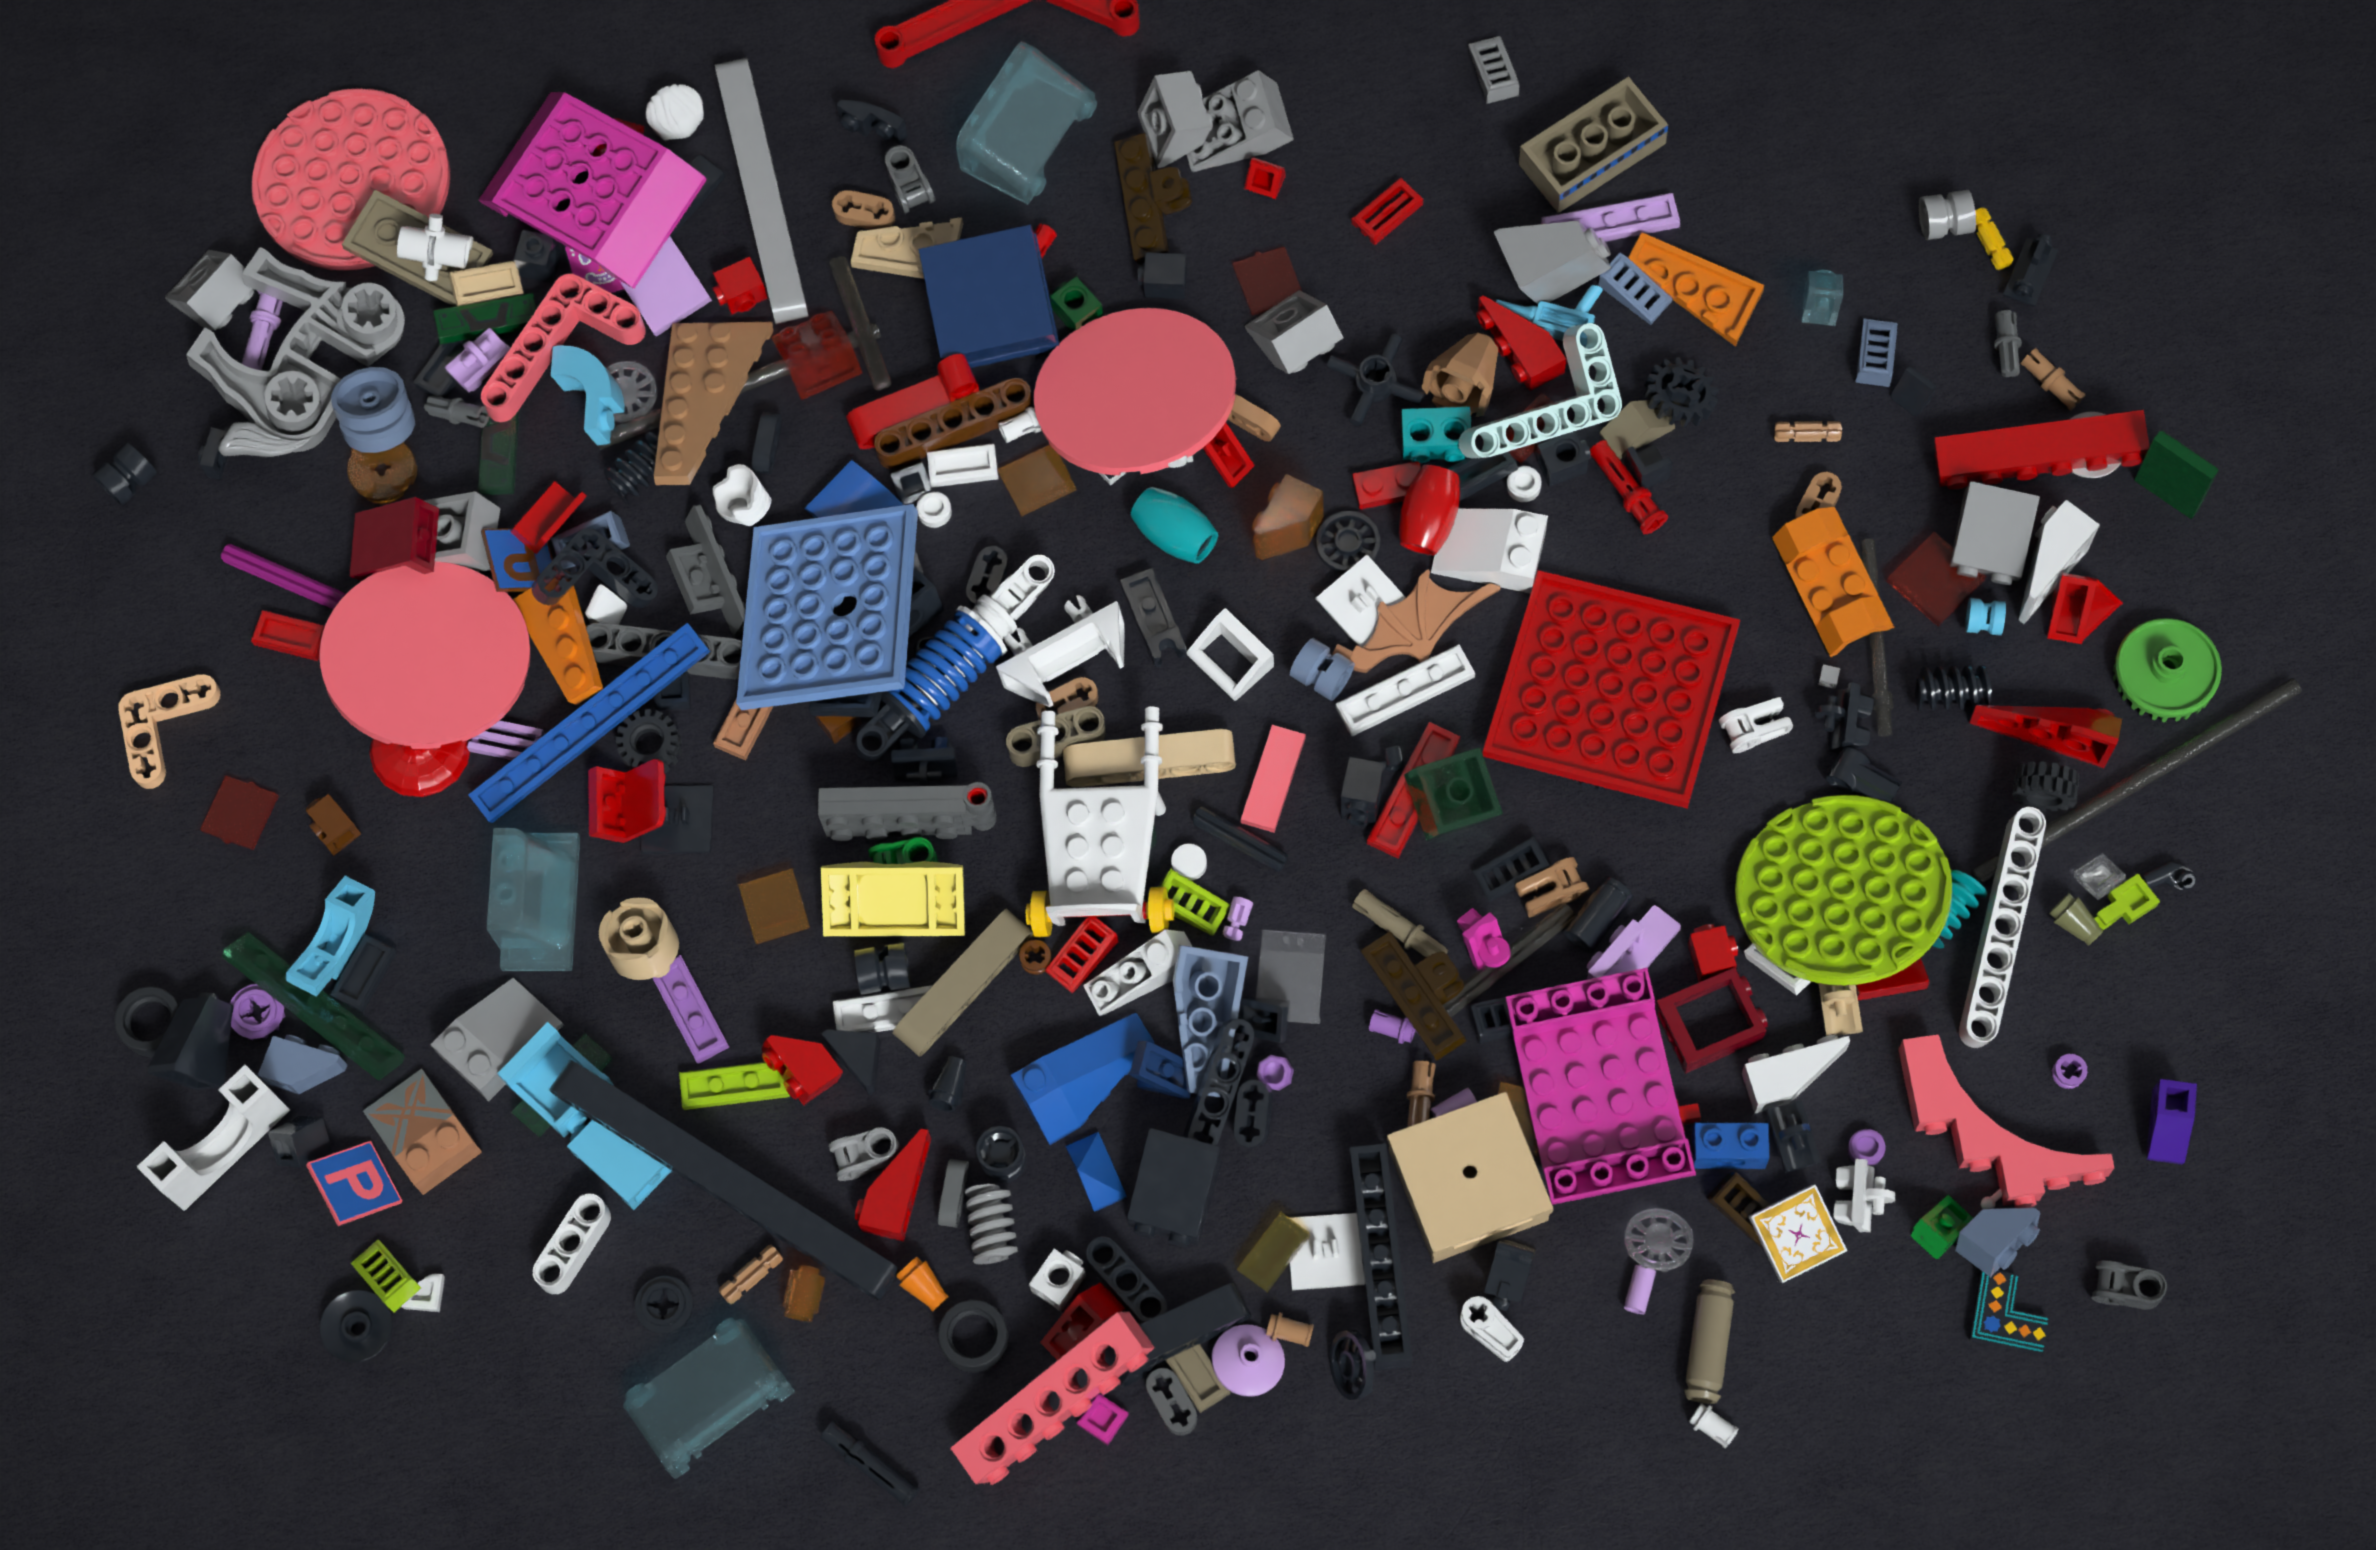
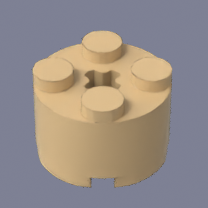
M647 898L624 900L620 903L621 906L613 912L609 911L601 921L599 940L604 951L621 976L633 980L665 976L669 972L679 949V939L668 916L653 900Z

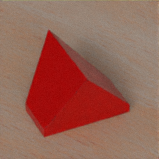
M2062 573L2053 594L2047 638L2082 644L2083 640L2123 602L2096 578Z

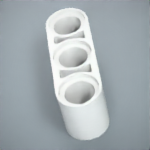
M584 1194L574 1202L535 1262L533 1277L547 1293L560 1294L570 1286L607 1229L611 1220V1213L599 1196ZM592 1206L600 1207V1213L596 1219L591 1221L584 1220V1214L588 1208ZM569 1238H580V1244L575 1250H564L565 1242ZM550 1268H560V1275L555 1281H544L545 1273Z

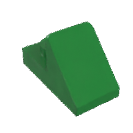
M1948 1195L1920 1219L1913 1227L1914 1231L1911 1236L1931 1256L1938 1259L1959 1238L1960 1231L1973 1217Z

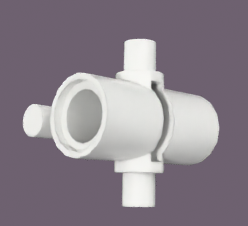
M430 214L429 225L425 229L402 226L398 237L397 257L421 261L422 266L425 268V279L429 281L438 280V271L442 268V265L465 269L469 250L472 249L473 245L472 236L445 232V228L442 227L443 216L440 214Z

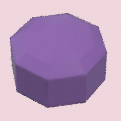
M1270 1055L1259 1062L1256 1076L1259 1080L1266 1082L1271 1089L1280 1091L1291 1084L1294 1069L1287 1058Z

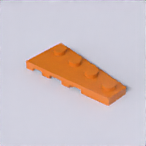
M1641 233L1628 258L1664 290L1672 300L1734 346H1736L1765 286L1645 233Z
M554 577V579L547 586H545V589L550 592L555 588L559 581ZM574 585L555 605H544L538 602L533 596L532 588L512 599L524 618L531 639L568 702L578 705L603 689Z

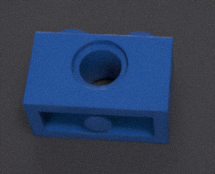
M1695 1123L1692 1130V1160L1694 1168L1765 1169L1769 1161L1768 1123Z

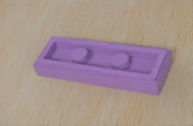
M679 955L675 958L669 972L665 976L660 978L653 977V980L696 1062L699 1064L726 1050L729 1046L683 958Z

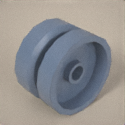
M380 367L357 370L345 376L332 392V407L339 421L340 430L344 440L353 449L369 453L390 450L403 443L414 429L416 424L415 415L408 400L404 382L392 370Z

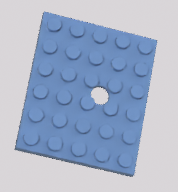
M913 504L754 527L736 701L741 710L904 689L918 510ZM853 596L857 599L856 607L850 614L846 616L834 614V608L843 602L844 597Z

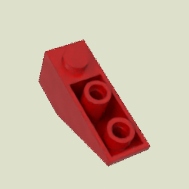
M1484 295L1479 297L1478 312H1476L1477 319L1484 330L1489 329L1495 337L1493 341L1498 347L1499 354L1502 357H1508L1512 364V373L1519 383L1524 382L1528 390L1532 391L1565 373L1566 357L1548 331Z

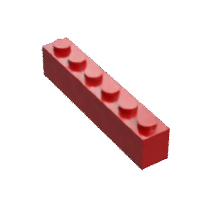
M2144 410L1934 438V453L1939 487L1947 486L1948 489H1961L1967 487L1970 482L1981 481L1982 484L1993 485L2002 482L2003 478L2017 477L2018 480H2030L2036 478L2038 474L2052 472L2054 476H2061L2071 473L2072 469L2086 468L2088 471H2099L2107 468V465L2118 463L2125 467L2136 466L2143 462L2142 460H2144L2149 450Z

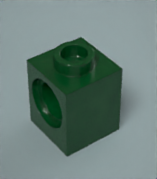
M1077 277L1070 282H1063L1058 285L1050 296L1053 312L1072 333L1083 325L1103 316L1102 304ZM1073 302H1079L1082 304L1078 308L1068 307V305Z

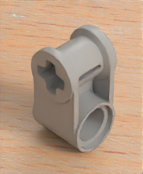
M881 1127L855 1136L837 1139L829 1144V1150L835 1154L839 1169L837 1173L838 1180L848 1181L862 1177L869 1172L888 1167L901 1152V1145L889 1129ZM882 1140L891 1141V1147L887 1153L875 1154V1147Z

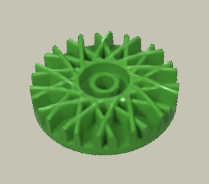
M2158 618L2136 626L2125 636L2114 658L2113 672L2115 674L2113 680L2118 681V692H2123L2122 700L2125 701L2128 698L2132 702L2131 708L2133 710L2139 708L2141 716L2147 712L2153 715V720H2156L2159 716L2162 722H2166L2168 718H2175V721H2179L2183 717L2186 720L2192 713L2196 712L2198 714L2214 696L2221 680V660L2213 642L2196 626L2178 619Z

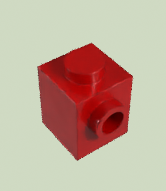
M750 257L713 273L717 286L712 287L720 306L726 304L731 315L736 312L748 311L756 303L768 298L764 284Z
M1713 924L1703 925L1696 928L1694 933L1690 934L1688 948L1699 982L1734 967L1736 969L1737 964L1734 957L1738 956V948L1734 936L1727 935L1725 925L1716 928Z

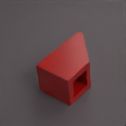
M771 1035L765 1040L761 1048L763 1051L762 1057L766 1065L772 1071H778L785 1080L783 1084L788 1094L793 1099L798 1098L803 1105L837 1083L843 1073L821 1043Z

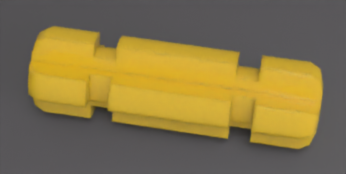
M1982 207L1975 210V229H1978L1977 235L1988 255L1993 256L1991 258L1992 263L1998 270L2007 268L2012 264L2013 256L2008 248H2004L2006 244L1994 222L1989 221L1991 216L1987 209Z

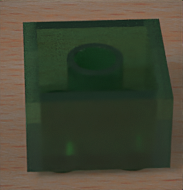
M1480 747L1418 766L1404 774L1426 841L1490 821L1503 814Z

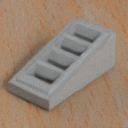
M1501 37L1469 44L1468 48L1487 104L1519 96V83ZM1496 48V51L1484 55L1479 53L1480 51ZM1495 58H1499V60H1500V61L1493 62V63H1489V64H1485V65H1484V63H1483V61H1487V60H1491V59H1495ZM1498 68H1502V69H1503V71H1499V72H1495V73H1491V74H1488V73H1487V71H1490V70H1494V69H1498ZM1503 77L1506 78L1505 81L1493 84L1491 83L1492 80L1500 79Z

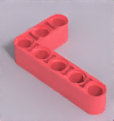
M565 274L559 277L481 392V400L490 418L497 422H506L516 415L551 363L553 346L563 345L578 321L623 344L634 345L639 343L644 338L645 325L638 308L577 275ZM575 291L578 292L576 296L572 298H566V295L568 293ZM600 306L606 307V309L600 313L593 312L596 308ZM553 318H560L555 324H547ZM627 321L635 322L630 327H621ZM534 345H542L537 351H529ZM518 371L524 372L521 377L511 378ZM499 398L506 399L500 405H493V402Z

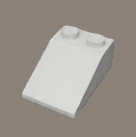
M2065 500L2058 509L2054 506L2049 509L2040 522L2042 526L2035 534L2039 539L2033 551L2019 615V621L2023 624L2026 623L2054 591L2061 574L2069 573L2088 552L2100 526L2068 500Z
M1458 509L1455 523L1448 539L1434 556L1431 573L1486 585L1492 583L1501 588L1531 594L1546 534L1548 516L1516 509Z

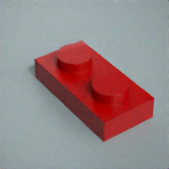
M1416 461L1354 473L1353 483L1359 510L1404 501L1405 494L1412 480L1421 469L1420 462Z

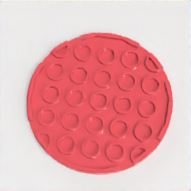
M372 89L333 91L329 93V96L312 102L308 100L287 114L288 117L276 129L271 130L263 142L254 164L252 175L253 200L260 220L268 234L277 245L294 258L306 264L329 270H359L375 266L344 250L342 247L343 241L374 190L429 217L430 214L441 213L450 184L448 155L433 123L425 114L411 106L408 101L393 94Z
M1130 309L1095 319L1075 330L1059 343V346L1051 352L1039 372L1034 390V408L1040 430H1042L1044 436L1049 441L1050 446L1072 464L1092 472L1108 475H1121V472L1135 471L1145 474L1167 468L1169 463L1185 455L1187 458L1192 456L1215 437L1232 411L1237 379L1228 348L1218 334L1203 322L1189 315L1167 309Z
M435 561L434 572L422 574L407 566H401L377 572L353 587L340 600L328 618L321 638L319 655L320 668L327 693L334 706L351 725L371 738L386 744L394 743L411 746V749L441 748L440 745L459 740L462 742L480 735L501 720L512 708L524 688V682L530 667L531 653L526 623L519 608L508 593L496 592L494 581L477 571L453 563Z

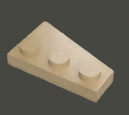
M962 217L950 219V222L920 223V226L900 229L896 226L857 232L851 265L854 268L924 279L918 249L959 240L963 226Z

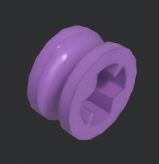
M2075 1054L2061 1056L2052 1068V1077L2055 1083L2065 1089L2078 1087L2088 1073L2085 1061ZM2071 1063L2077 1067L2074 1072L2079 1073V1076H2072L2070 1079H2067L2063 1076L2065 1070H2061V1065L2067 1067Z

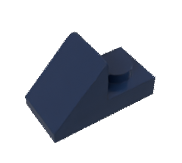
M1138 1041L1129 1074L1138 1079L1137 1087L1173 1097L1190 1099L1191 1093L1187 1091L1183 1058L1149 1041Z

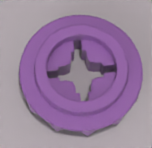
M253 984L246 986L238 991L230 1004L234 1005L231 1027L237 1034L250 1040L267 1038L274 1030H279V1024L282 1018L285 1017L283 999L275 989L267 985ZM252 1001L259 1005L261 1009L267 1008L266 1011L261 1013L262 1023H259L254 1017H249L253 1013L254 1005Z

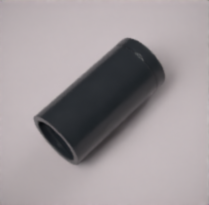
M1605 876L1565 929V937L1582 951L1593 953L1633 899L1632 892L1618 880Z

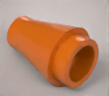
M918 1257L914 1258L896 1275L902 1282L899 1286L926 1304L932 1311L936 1310L949 1297L944 1292L927 1261L922 1262Z

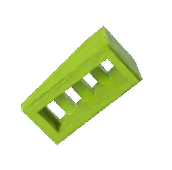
M1170 869L1158 887H1166L1167 892H1169L1172 886L1178 888L1172 898L1174 901V917L1213 936L1231 905ZM1186 892L1190 894V897L1185 906L1182 907L1178 903ZM1197 899H1200L1203 903L1195 915L1190 911ZM1211 905L1216 909L1209 922H1207L1203 917Z
M379 1239L351 1263L379 1298L393 1312L421 1289L418 1283ZM380 1252L382 1255L365 1269L364 1266ZM386 1260L388 1261V1263L382 1269H380L374 1276H371V1273L374 1270H376ZM393 1268L395 1269L384 1281L378 1284V1281ZM399 1276H401V1279L394 1286H392L387 1292L384 1291L391 1283H393Z

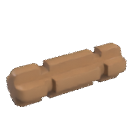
M1794 421V425H1790V422H1776L1774 427V438L1777 442H1789V439H1794V442H1822V438H1826L1827 442H1837L1841 440L1842 426L1839 421H1827V424H1822V421Z
M768 1245L760 1252L761 1256L758 1259L754 1257L733 1275L734 1280L726 1281L719 1288L720 1294L728 1303H735L742 1296V1291L745 1290L747 1292L768 1274L767 1270L770 1267L774 1269L782 1262V1255L774 1246Z

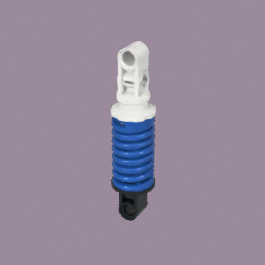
M1043 555L1030 557L994 591L991 598L982 595L977 600L978 604L974 609L970 610L967 607L959 606L954 613V621H947L944 624L943 630L937 631L934 634V638L925 643L924 649L918 650L915 658L907 661L904 689L883 691L881 693L880 704L883 708L877 713L876 717H873L860 730L855 739L854 750L860 759L867 762L878 760L906 731L922 739L931 726L928 721L929 717L938 720L941 717L939 709L943 711L950 708L949 700L957 701L960 696L958 691L965 692L969 687L968 682H975L978 678L977 673H984L986 671L985 661L987 663H994L1000 655L1003 656L1007 652L1002 640L1008 633L1012 634L1017 629L1014 620L1016 621L1037 599L1036 597L1049 585L1054 576V565L1048 557ZM1032 566H1038L1044 570L1046 578L1042 581H1036L1030 577L1028 569ZM869 735L876 737L880 742V749L874 752L867 751L862 745V738Z

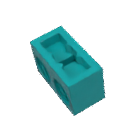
M1470 407L1402 409L1403 460L1426 463L1431 459H1445L1448 462H1459L1468 458L1462 454L1459 448V439L1451 440L1446 435L1451 432L1461 435L1465 430L1471 428ZM1424 434L1428 438L1424 441H1416L1412 436Z

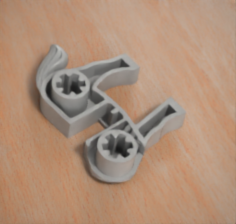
M260 247L242 272L244 285L303 309L306 312L286 336L270 371L253 369L234 360L222 348L214 332L207 328L203 329L186 354L189 366L212 382L224 400L239 410L249 420V422L233 423L218 446V450L223 456L251 455L274 457L291 452L306 451L317 446L326 437L336 419L331 395L335 386L342 380L309 360L321 340L369 367L397 345L404 331L405 320L403 310L397 300L383 286L374 283H362L353 288H346V282L318 279L304 270L288 267Z

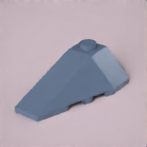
M1179 945L1173 986L1187 1091L1197 1094L1219 1029L1227 1020L1237 1019L1248 957L1234 953ZM1230 1029L1229 1035L1234 1040L1235 1029ZM1223 1046L1222 1052L1231 1054L1232 1046L1231 1049ZM1227 1058L1220 1060L1216 1065L1217 1075L1222 1079H1227L1230 1060ZM1216 1092L1208 1094V1096L1220 1097Z

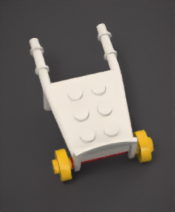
M1145 708V723L1141 725V729L1145 731V755L1141 758V763L1144 764L1143 786L1054 789V769L1058 767V762L1054 760L1055 736L1058 735V728L1055 727V712L1043 711L1041 713V727L1037 729V733L1041 735L1040 760L1037 761V767L1040 768L1039 797L1049 891H1033L1031 904L1026 905L1027 925H1031L1034 937H1050L1052 923L1057 926H1065V917L1131 915L1134 922L1145 923V919H1149L1152 933H1161L1164 930H1168L1169 920H1174L1173 899H1168L1166 887H1150L1148 901L1145 902L1144 900L1155 815H1163L1166 811L1165 804L1158 792V765L1162 763V758L1159 757V731H1162L1163 728L1162 724L1159 723V708Z

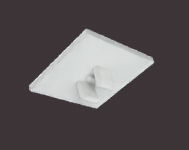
M1366 555L1318 595L1316 600L1356 645L1363 647L1375 631L1379 603L1384 602L1386 605H1393L1406 597L1372 559Z
M1356 1213L1287 1218L1310 1235L1290 1261L1292 1290L1365 1285Z

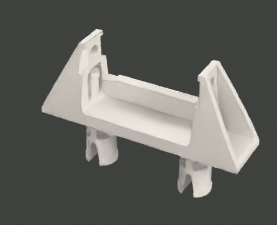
M1076 596L1080 610L1068 600L1064 609L1071 616L1075 624L1035 646L1031 644L1026 633L1021 628L1016 629L1021 641L1019 643L1008 633L1004 641L1015 656L996 666L1003 687L1020 696L1051 707L1053 702L1049 692L1042 684L1043 682L1050 681L1094 657L1104 649L1114 658L1119 668L1124 667L1125 622L1118 602L1115 601L1103 609L1092 613L1082 596Z

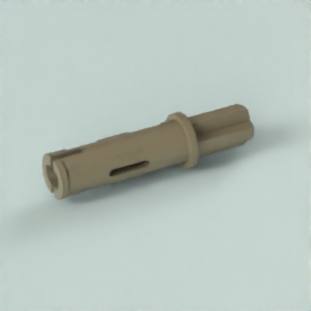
M1363 889L1356 897L1352 908L1364 914L1385 931L1391 932L1393 936L1405 944L1404 948L1407 950L1412 947L1426 958L1437 952H1445L1447 954L1448 950L1446 947L1423 932L1424 926H1416L1396 910L1373 896L1368 890Z

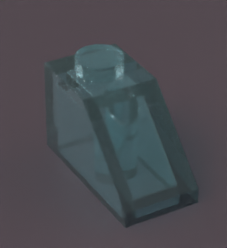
M1829 270L1808 272L1801 322L1836 325L1843 298V275L1834 274Z

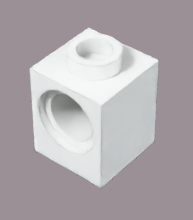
M1054 1249L1030 1282L1029 1286L1032 1293L1062 1312L1086 1277L1085 1270L1081 1267L1083 1261L1067 1250L1061 1254ZM1057 1270H1065L1070 1274L1068 1281L1062 1285L1053 1284L1050 1281V1277Z

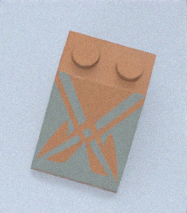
M422 1069L363 1110L394 1158L423 1195L482 1153Z

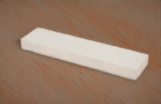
M1458 644L1336 703V709L1352 737L1474 678L1475 672Z

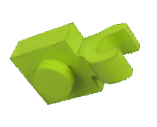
M2137 874L2108 894L2107 897L2112 904L2099 911L2094 919L2103 930L2111 926L2120 917H2123L2128 924H2131L2157 907L2160 901L2140 875Z

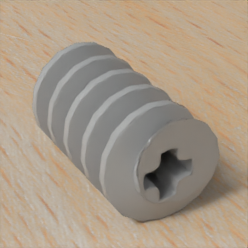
M994 1184L976 1185L967 1188L965 1195L971 1199L967 1201L966 1207L967 1210L973 1212L968 1216V1222L975 1226L970 1230V1237L977 1240L971 1245L972 1252L979 1254L975 1256L973 1262L975 1264H992L1008 1259L1009 1255L1018 1252L1017 1247L1007 1245V1241L1016 1238V1233L1005 1231V1227L1014 1224V1219L1003 1217V1214L1012 1210L1013 1207L1011 1204L1001 1202L1002 1199L1011 1195L1010 1190L1000 1189L999 1186Z

